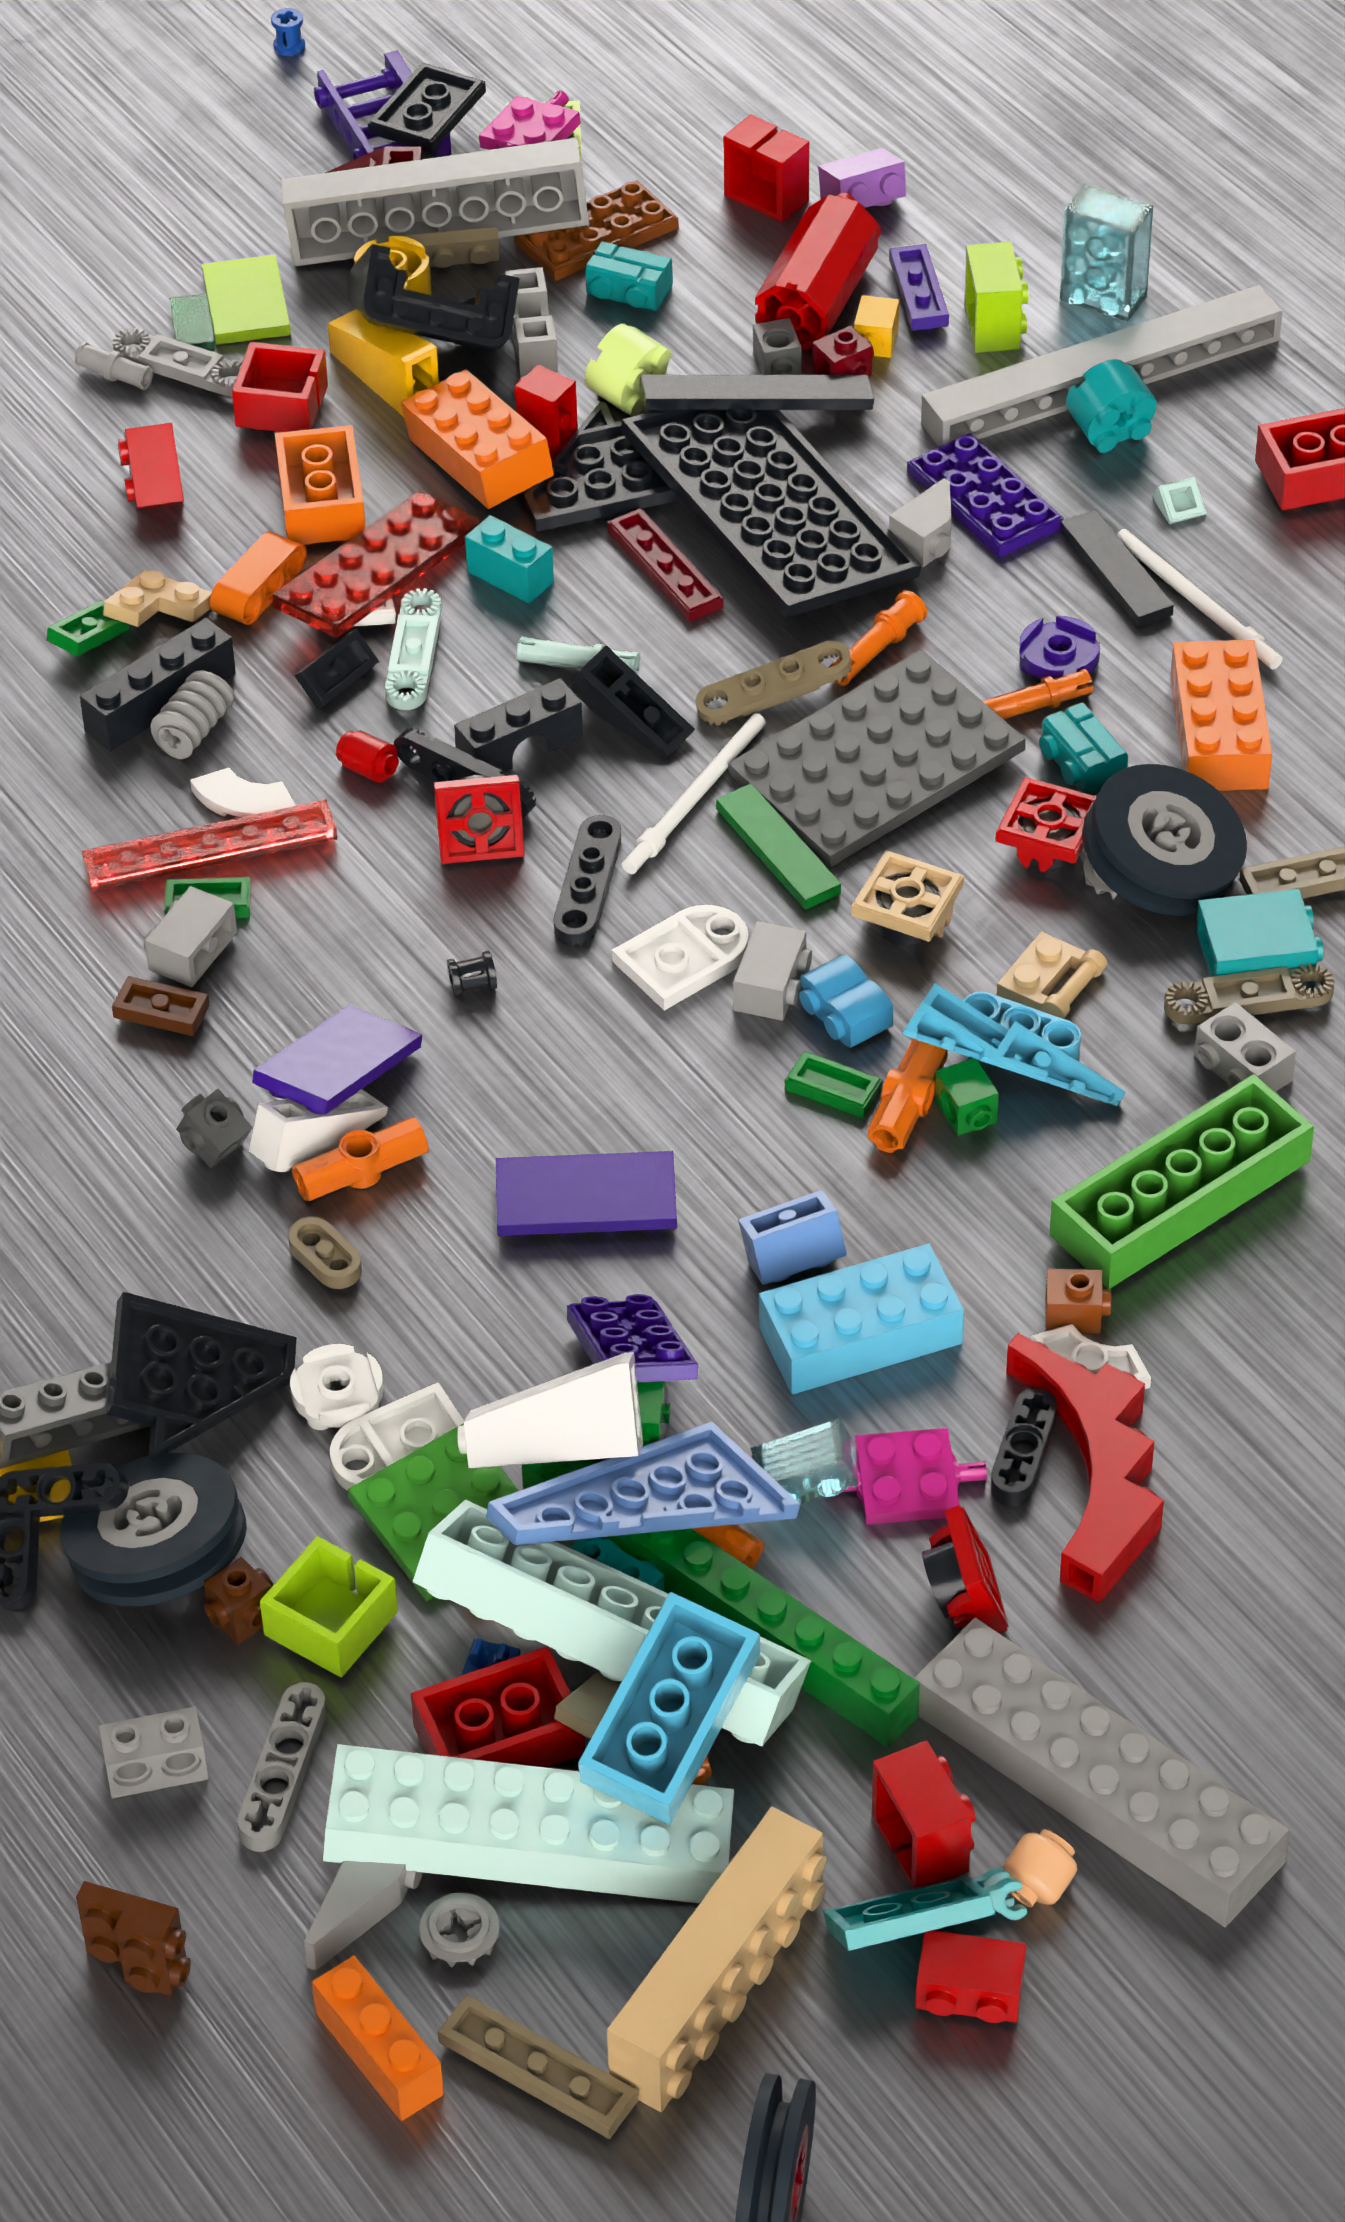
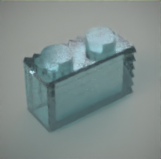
M839 1418L750 1448L753 1454L752 1459L800 1504H804L806 1500L813 1501L814 1498H822V1496H835L843 1492L844 1489L847 1490L849 1486L856 1487L858 1485L853 1440Z

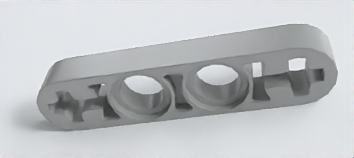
M299 1682L293 1684L282 1695L239 1811L237 1820L239 1837L242 1844L252 1851L264 1852L273 1849L280 1843L326 1719L327 1710L324 1693L313 1683ZM304 1702H310L312 1706L305 1708L302 1715V1724L298 1723L296 1708H301ZM288 1738H295L303 1743L301 1749L292 1754L281 1753L276 1747L281 1741ZM272 1778H281L289 1783L288 1787L278 1794H269L262 1789L263 1784ZM262 1808L268 1810V1825L263 1826L260 1832L253 1831L252 1827H258L263 1816Z

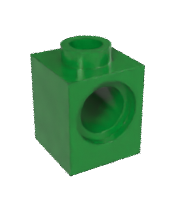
M972 1058L936 1070L935 1101L957 1136L974 1130H981L988 1125L997 1123L999 1093L978 1060Z

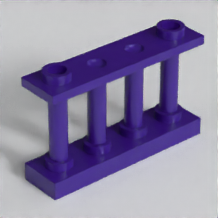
M398 50L384 53L385 69L381 70V74L334 86L324 70L317 71L318 87H314L316 103L320 109L324 108L350 149L353 160L385 146L411 147L395 141L372 147L368 139L379 136L369 134L368 124L359 126L355 120L376 114L412 74V71ZM382 88L393 92L390 95L346 106L342 100ZM450 133L433 151L432 155L434 158L451 155Z

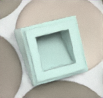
M1195 477L1160 485L1152 494L1155 503L1168 524L1207 514Z

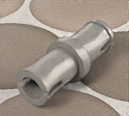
M83 342L79 345L75 354V363L78 366L99 372L109 381L120 380L139 387L141 390H146L152 381V367L126 359L123 353L116 350L110 353Z

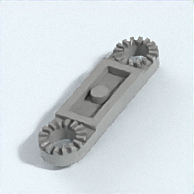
M127 328L126 332L120 330V334L116 333L115 337H113V350L123 353L126 359L152 367L154 373L221 395L232 396L235 381L231 379V382H229V379L224 381V378L228 376H236L237 378L242 365L240 360L237 363L234 359L231 361L223 358L221 354L159 334L153 336L147 332L144 333L143 329L138 331V328H134L133 331ZM137 344L136 349L132 347V350H130V347L126 349V346Z

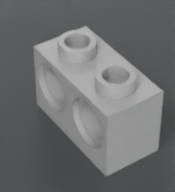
M1234 1002L1197 1026L1194 1056L1203 1067L1211 1069L1230 1088L1255 1074L1276 1092L1293 1081L1296 1051L1238 1003Z
M196 1706L98 1725L112 1799L209 1780Z

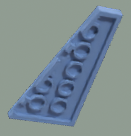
M709 1422L642 1446L638 1456L609 1458L490 1501L486 1518L514 1545L795 1519L798 1515L800 1503L716 1424Z

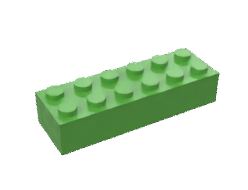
M1253 1074L1051 1200L1049 1236L1087 1270H1102V1284L1110 1289L1310 1162L1314 1125Z

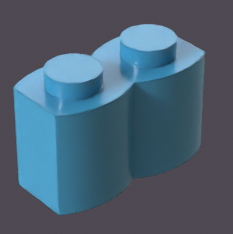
M842 954L801 976L800 1002L807 1013L815 1014L824 1022L826 1031L832 1039H839L844 1045L851 1048L893 1026L892 1002L875 982L866 977L859 965L849 956Z

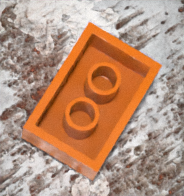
M353 426L274 433L287 538L303 545L366 538L364 502Z

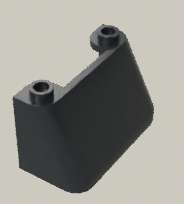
M371 244L350 271L348 296L361 315L375 326L485 351L498 350L510 339L520 280L518 277L501 274L492 288H480L476 292V297L468 298L464 302L449 300L404 289L406 270H397L392 265L389 258L391 248Z

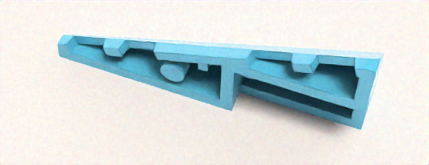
M936 983L902 1032V1035L1115 1106H1118L1126 1093L1015 1021L1008 1030Z

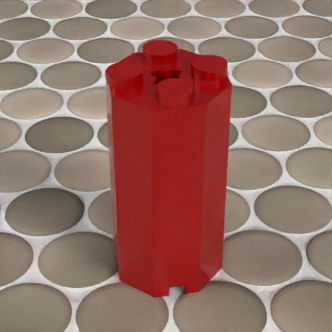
M840 193L837 196L827 195L808 207L755 296V305L758 304L755 323L790 318L803 351L812 348L814 341L828 336L878 249V238L881 235V228L878 222L853 196L847 193Z

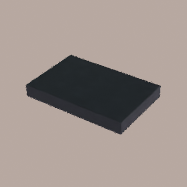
M422 62L368 122L369 134L407 146L421 147L422 150L433 153L486 92L485 81Z

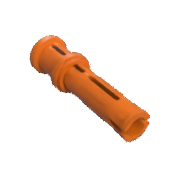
M901 591L895 598L896 603L888 610L880 611L875 616L874 626L849 649L852 661L851 672H848V676L846 678L843 677L840 682L836 680V683L842 686L848 685L889 643L901 642L905 638L906 630L914 623H920L926 618L927 608L919 596L911 591ZM838 658L829 667L836 666L841 660Z

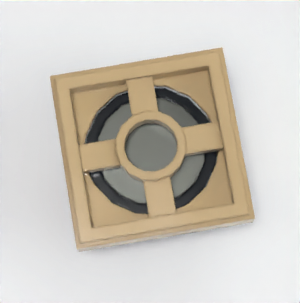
M885 850L851 905V916L874 923L879 934L894 944L905 946L917 945L925 941L930 942L934 935L942 938L944 927L950 925L954 901L963 887L964 875Z

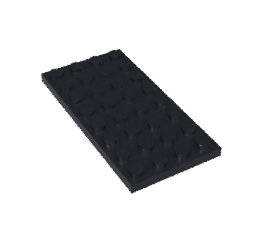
M654 410L622 419L621 433L785 618L919 577L921 570L920 562L780 410Z

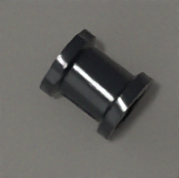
M490 951L483 952L481 957L458 962L454 958L447 959L448 975L454 997L461 996L463 991L486 986L490 990L497 989L496 972ZM481 971L480 974L463 977L464 974Z

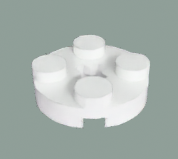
M346 1344L325 1345L310 1351L303 1357V1364L297 1371L294 1368L290 1378L293 1404L298 1413L306 1418L307 1424L316 1430L340 1428L349 1421L378 1409L383 1397L382 1371L376 1359L368 1353L367 1358L362 1354L355 1353L354 1347ZM333 1381H339L342 1386H347L338 1391L329 1390Z

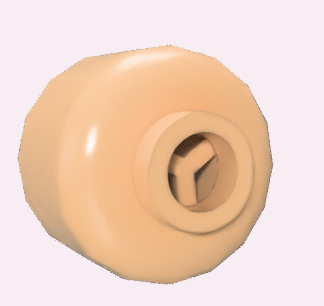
M1046 1829L1042 1830L1040 1834L1033 1832L1023 1835L1003 1865V1870L1009 1872L1010 1878H1016L1022 1883V1889L1011 1891L1009 1894L1028 1907H1033L1035 1902L1043 1905L1055 1904L1076 1875L1077 1864L1073 1859L1075 1854L1074 1848L1063 1838Z

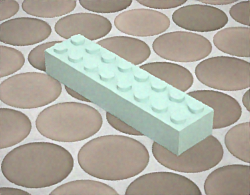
M466 1499L429 1532L413 1583L426 1588L428 1593L436 1598L451 1600L470 1609V1612L478 1618L494 1620L513 1629V1632L523 1639L536 1640L555 1649L565 1659L581 1661L594 1667L604 1677L613 1681H622L669 1595L556 1541L514 1545L486 1518L487 1509ZM760 1637V1656L722 1728L730 1731L736 1739L742 1742L755 1743L762 1747L794 1709L811 1660Z
M337 1744L325 1829L323 1861L335 1863L359 1861L406 1864V1871L700 1904L729 1865L734 1789L692 1784L671 1825L582 1783L579 1771Z

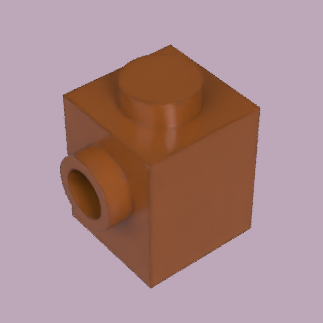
M1047 1268L1045 1332L1073 1324L1081 1334H1100L1102 1316H1110L1111 1289L1102 1288V1270Z

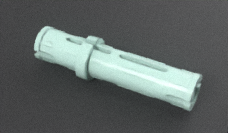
M521 636L517 647L518 662L581 670L605 645L595 644L594 647ZM611 649L638 675L636 671L640 670V653Z

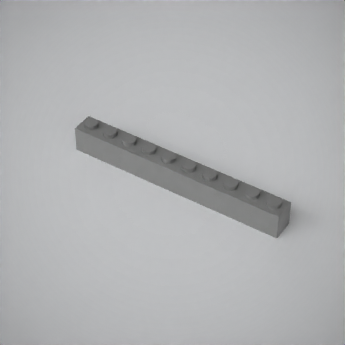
M1260 285L922 394L921 425L938 447L968 433H972L979 440L1067 411L1066 397L1073 384L1078 389L1086 380L1083 374L1093 366L1107 360L1118 359L1122 360L1125 365H1132L1146 385L1280 341L1282 310Z

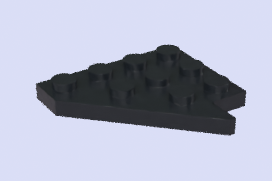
M600 402L553 459L554 476L532 486L525 494V507L536 532L630 512L639 508L667 504L681 499L621 433L622 420L614 422L606 403Z
M123 1292L117 1301L107 1415L151 1426L148 1459L156 1460L286 1386L290 1382L291 1374L295 1368L297 1337Z

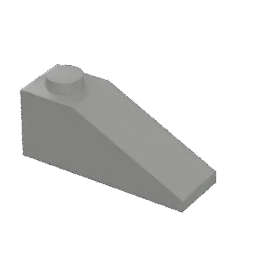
M343 1861L304 1940L307 1968L317 1971L402 1903L408 1888L416 1889L418 1887L423 1872L406 1871V1864Z

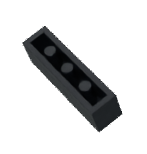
M204 618L81 694L80 703L85 732L111 752L149 728L152 719L160 713L161 708L169 702L171 696L177 692L178 688L193 672L201 670L211 672L220 676L223 680L236 673L232 637L210 620Z

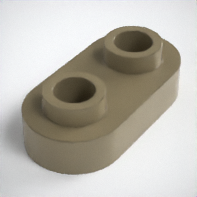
M305 1217L299 1219L290 1227L288 1237L292 1255L323 1285L333 1289H343L352 1286L360 1279L362 1265L359 1251L328 1221L319 1217Z

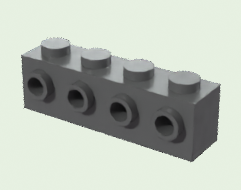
M111 1362L83 1370H76L69 1374L44 1381L33 1382L26 1386L0 1392V1469L145 1428L149 1425L107 1415Z

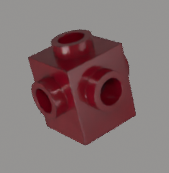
M851 325L813 342L812 372L815 375H868L870 377L872 376V358L874 357L872 344L866 337H862Z

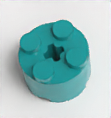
M1107 360L1093 366L1083 374L1086 380L1078 389L1073 384L1066 397V408L1090 443L1100 453L1112 450L1118 442L1129 438L1140 440L1147 436L1152 429L1150 421L1156 411V399L1133 366L1130 364L1125 365L1122 360Z

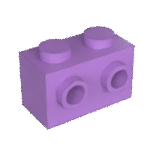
M884 148L818 166L821 199L827 195L837 196L840 193H847L866 208L873 205H889L894 199L906 196L904 161Z

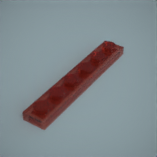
M326 799L82 850V857L91 891L337 840V828Z

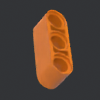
M265 532L216 583L210 596V609L215 613L245 625L252 624L300 573L307 556L306 546L276 533Z

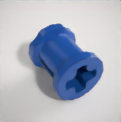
M283 8L275 11L271 16V24L276 29V38L273 43L274 50L282 56H294L302 53L305 49V40L301 36L300 29L303 24L302 13L293 8Z

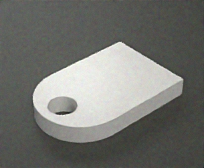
M714 905L693 906L676 913L612 950V962L665 1011L736 970L748 945V929L744 921L736 913L726 908ZM718 929L732 931L728 935H717L713 932Z
M439 1382L359 1416L342 1426L335 1434L330 1446L333 1475L336 1481L348 1491L352 1486L463 1424L464 1420ZM352 1460H363L368 1463L366 1467L360 1470H350L345 1467Z

